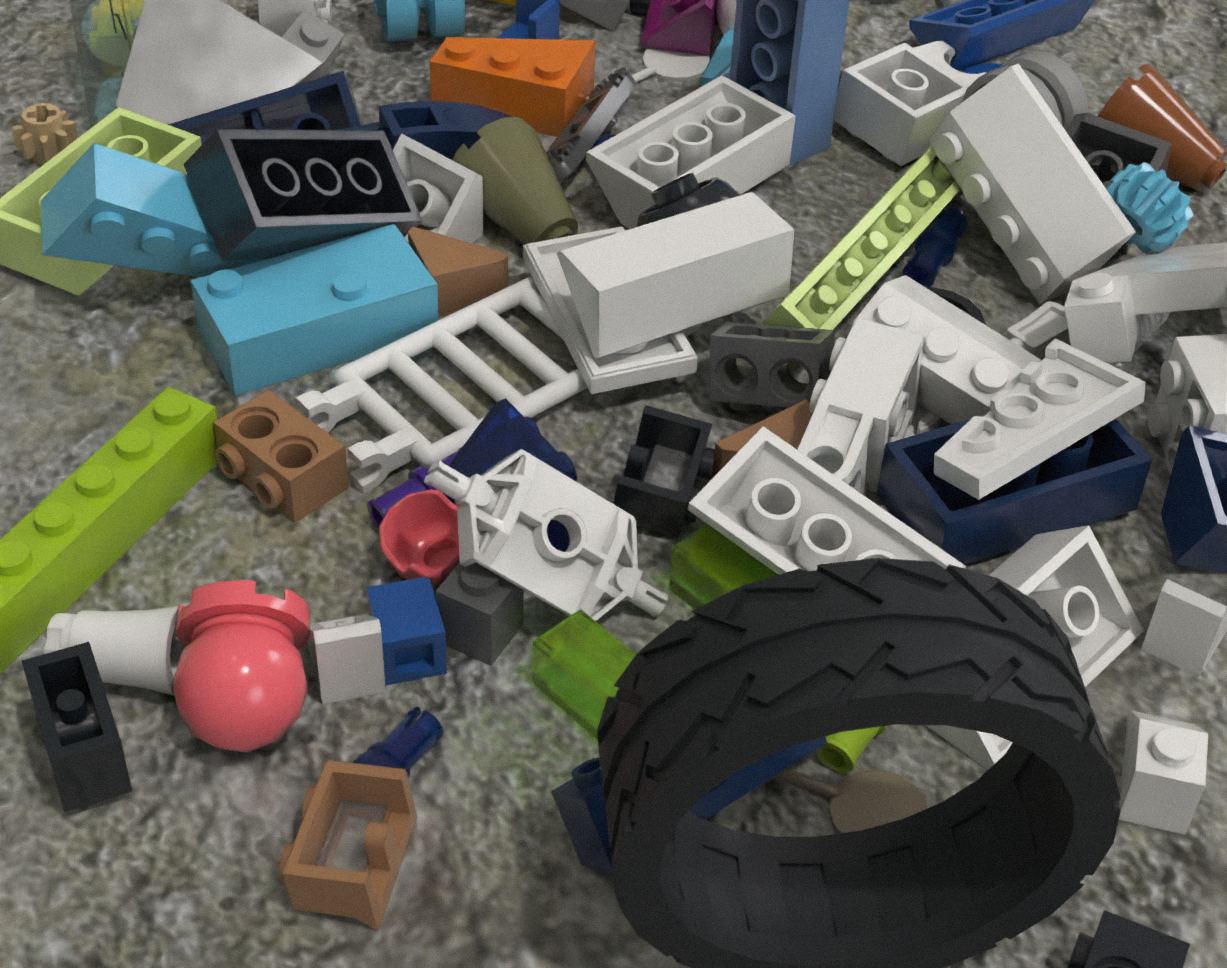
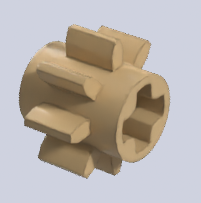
M48 103L35 104L26 108L23 114L20 115L22 125L12 126L16 148L22 149L25 159L31 158L34 163L44 165L78 138L75 121L68 120L67 111H60L57 106Z

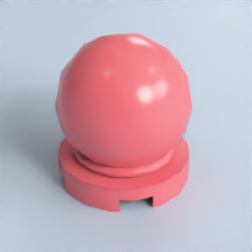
M219 581L192 590L191 603L187 606L179 604L177 608L176 634L180 643L185 648L179 658L172 685L180 717L193 736L219 749L248 753L277 742L300 718L308 690L304 662L299 650L304 648L310 638L311 613L307 601L289 589H285L283 599L272 595L255 593L256 581Z

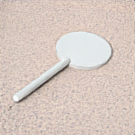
M648 48L642 59L645 69L631 76L637 83L652 75L662 80L673 82L690 81L702 76L710 58L709 55Z

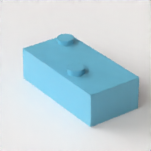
M395 224L236 268L219 270L211 275L190 280L198 332L235 396L356 360L439 320L437 283Z

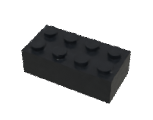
M217 129L183 164L222 261L272 258L391 224H395L403 237H405L412 227H417L423 221L385 131Z

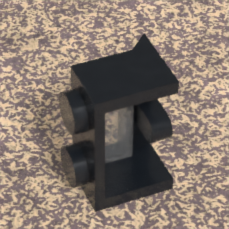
M645 405L636 444L631 445L624 475H620L613 504L634 516L636 526L679 538L684 521L696 523L697 516L687 510L689 502L702 490V488L695 487L696 480L708 483L711 474L715 449L706 446L712 424Z

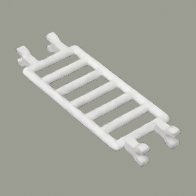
M532 276L340 367L334 374L336 387L324 393L312 390L295 397L296 406L309 420L327 433L334 428L336 422L363 410L389 434V436L375 443L364 440L348 447V457L360 467L350 473V482L360 492L365 494L373 490L386 479L389 472L414 459L428 469L437 459H445L457 452L460 447L469 445L474 448L588 388L578 369L570 373L564 371L499 316L521 305L563 340ZM702 324L682 331L687 337L698 331ZM478 325L545 382L546 385L523 396L455 336ZM435 347L500 404L502 408L478 420L410 358ZM390 369L457 431L431 443L364 380Z

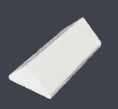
M750 192L560 250L557 256L594 359H598L788 295L790 291L795 229L757 195Z
M764 426L689 502L687 509L778 575L800 568L806 571L817 570V565L872 558L931 561L944 569L949 564L964 569L966 567Z

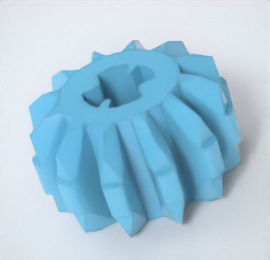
M1145 162L1139 166L1129 164L1124 170L1118 171L1109 181L1106 189L1136 231L1126 242V245L1136 244L1140 251L1145 253L1151 250L1162 252L1167 246H1171L1188 227V222L1194 216L1191 208L1188 206L1191 199L1179 190V182L1171 181L1166 176L1165 170L1161 169L1156 172L1150 164Z

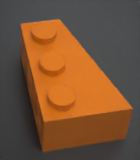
M446 37L430 60L431 101L458 102L493 109L512 117L524 119L538 133L558 137L581 104L586 102V97L594 89L596 40Z

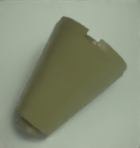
M507 117L486 124L476 131L481 138L470 149L463 143L456 151L453 161L482 176L483 214L525 245L576 235L578 222L536 130L528 125L524 119Z

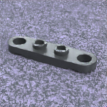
M625 67L617 69L613 74L608 75L609 81L603 79L604 85L602 83L598 84L591 91L589 100L581 104L547 150L546 154L559 182L571 174L581 162L586 160V152L600 145L597 139L607 133L617 123L618 119L615 117V114L637 84Z

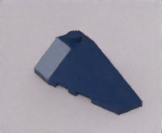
M341 71L168 125L200 136L201 144H203L217 129L338 130L363 125L350 81L345 72Z
M1188 426L1181 433L1161 511L1174 563L1227 572V434L1193 426Z

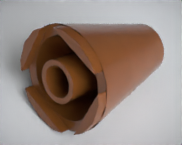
M1150 64L1142 65L1139 69L1145 75L1138 81L1129 76L1110 97L1097 117L1171 142L1166 176L1171 181H1177L1180 185L1194 191L1199 190L1203 185L1209 189L1212 188L1227 170V163L1223 161L1227 155L1226 149L1161 73Z

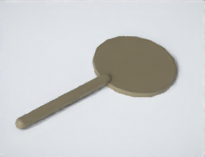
M789 768L774 776L830 798L829 814L833 827L839 834L861 831L901 820L928 808L924 795L912 782L895 773L881 770L857 772L843 779L837 787Z

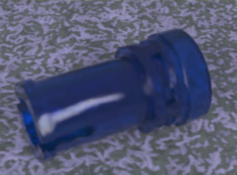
M420 707L411 708L405 715V718L382 742L373 743L367 751L360 754L352 763L406 769L409 778L410 769L443 737L442 726L429 711L424 710L421 713Z

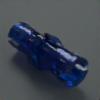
M948 207L946 212L943 208L934 219L931 227L919 235L915 242V253L903 268V276L906 275L922 286L926 285L927 288L934 284L940 269L948 265L955 256L956 242L967 228V218L958 208Z

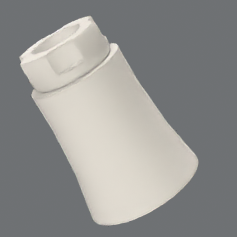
M178 606L151 610H81L77 614L56 613L47 626L44 654L90 642L102 683L145 688L175 696L172 682L179 658L185 648L180 643L176 634Z

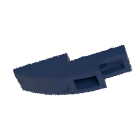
M403 102L379 106V122L338 130L385 131L392 150L402 133L453 160L456 151L463 143L470 149L481 138L476 131L484 125L512 116L482 106L458 102Z

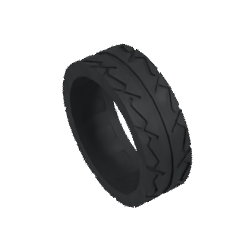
M872 558L817 565V570L806 571L800 568L742 585L692 611L695 616L687 621L678 619L636 654L613 685L619 689L615 697H607L597 729L614 886L618 905L639 937L666 957L672 955L677 963L690 968H943L996 947L995 943L1004 938L1011 940L1052 915L1085 884L1080 882L1086 875H1093L1113 845L1121 811L1120 808L1113 804L1114 801L1121 800L1113 767L1108 759L1099 726L1090 707L1087 692L1066 634L1045 608L1042 609L1034 599L999 578L950 564L944 569L931 561ZM888 725H947L994 734L1013 742L1006 754L978 780L945 801L904 819L861 831L818 837L768 836L732 830L698 818L689 812L704 794L740 769L787 747L839 732Z

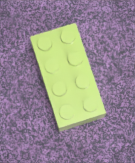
M116 108L0 198V264L77 296L81 295L115 265L42 255L41 200L93 143L187 174L183 164L202 145L200 136L126 109Z

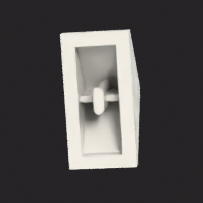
M1166 579L1141 650L1200 677L1227 632V606Z
M366 613L310 624V638L307 642L322 704L386 692L382 632L378 618Z

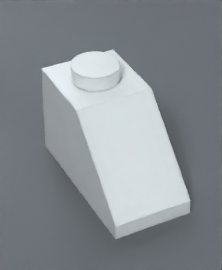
M1130 710L1126 724L1119 820L1186 835L1206 785L1208 733L1195 724Z

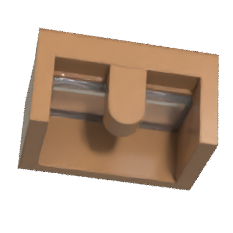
M326 760L317 786L309 787L304 796L301 814L302 824L295 842L287 843L283 849L279 864V879L281 884L287 888L294 910L353 917L379 931L417 820L406 769Z

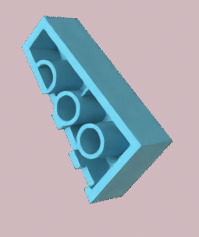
M96 143L89 147L41 200L42 255L195 277H203L219 270L232 269L268 259L222 261L187 174Z

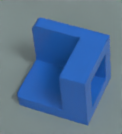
M516 0V22L497 38L559 40L560 0Z
M421 577L366 587L368 614L378 618L380 621L385 686L447 674L446 632L430 579Z

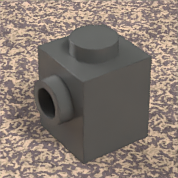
M460 562L436 590V601L446 632V646L492 666L523 626L524 590L478 563L465 567Z

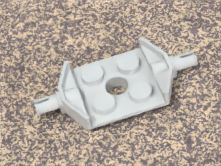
M523 449L507 456L482 475L475 474L469 478L442 463L440 459H437L428 470L429 475L425 477L424 483L453 498L459 506L457 509L461 565L466 567L473 563L480 564L574 618L575 621H572L570 627L575 630L591 625L620 601H629L650 613L653 617L658 616L664 609L665 604L662 603L667 602L668 595L640 579L643 571L638 569L637 527L634 516ZM551 519L561 522L568 530L570 543L566 552L557 550L548 539L547 526Z

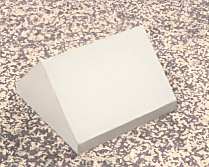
M401 133L393 152L423 220L417 228L472 243L483 236L482 176ZM407 234L404 238H405L406 241L408 242V234Z

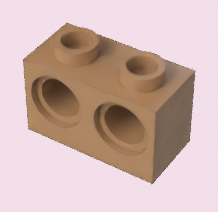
M269 389L213 422L217 445L214 455L223 473L231 479L237 478L255 492L257 498L264 506L269 509H277L293 523L298 522L349 488L345 446Z

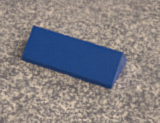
M963 0L910 19L909 27L921 45L943 41L954 48L955 55L951 59L950 66L958 71H963L973 65L982 64L1076 28L1095 0Z

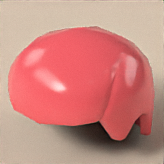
M431 489L408 494L389 508L379 526L380 547L397 573L406 580L427 577L430 579L432 586L435 587L440 586L460 562L457 509L459 506L452 503L439 490Z

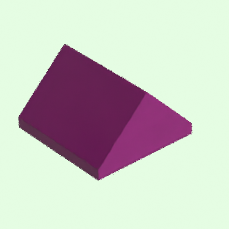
M650 0L641 43L647 48L710 55L717 24V0Z

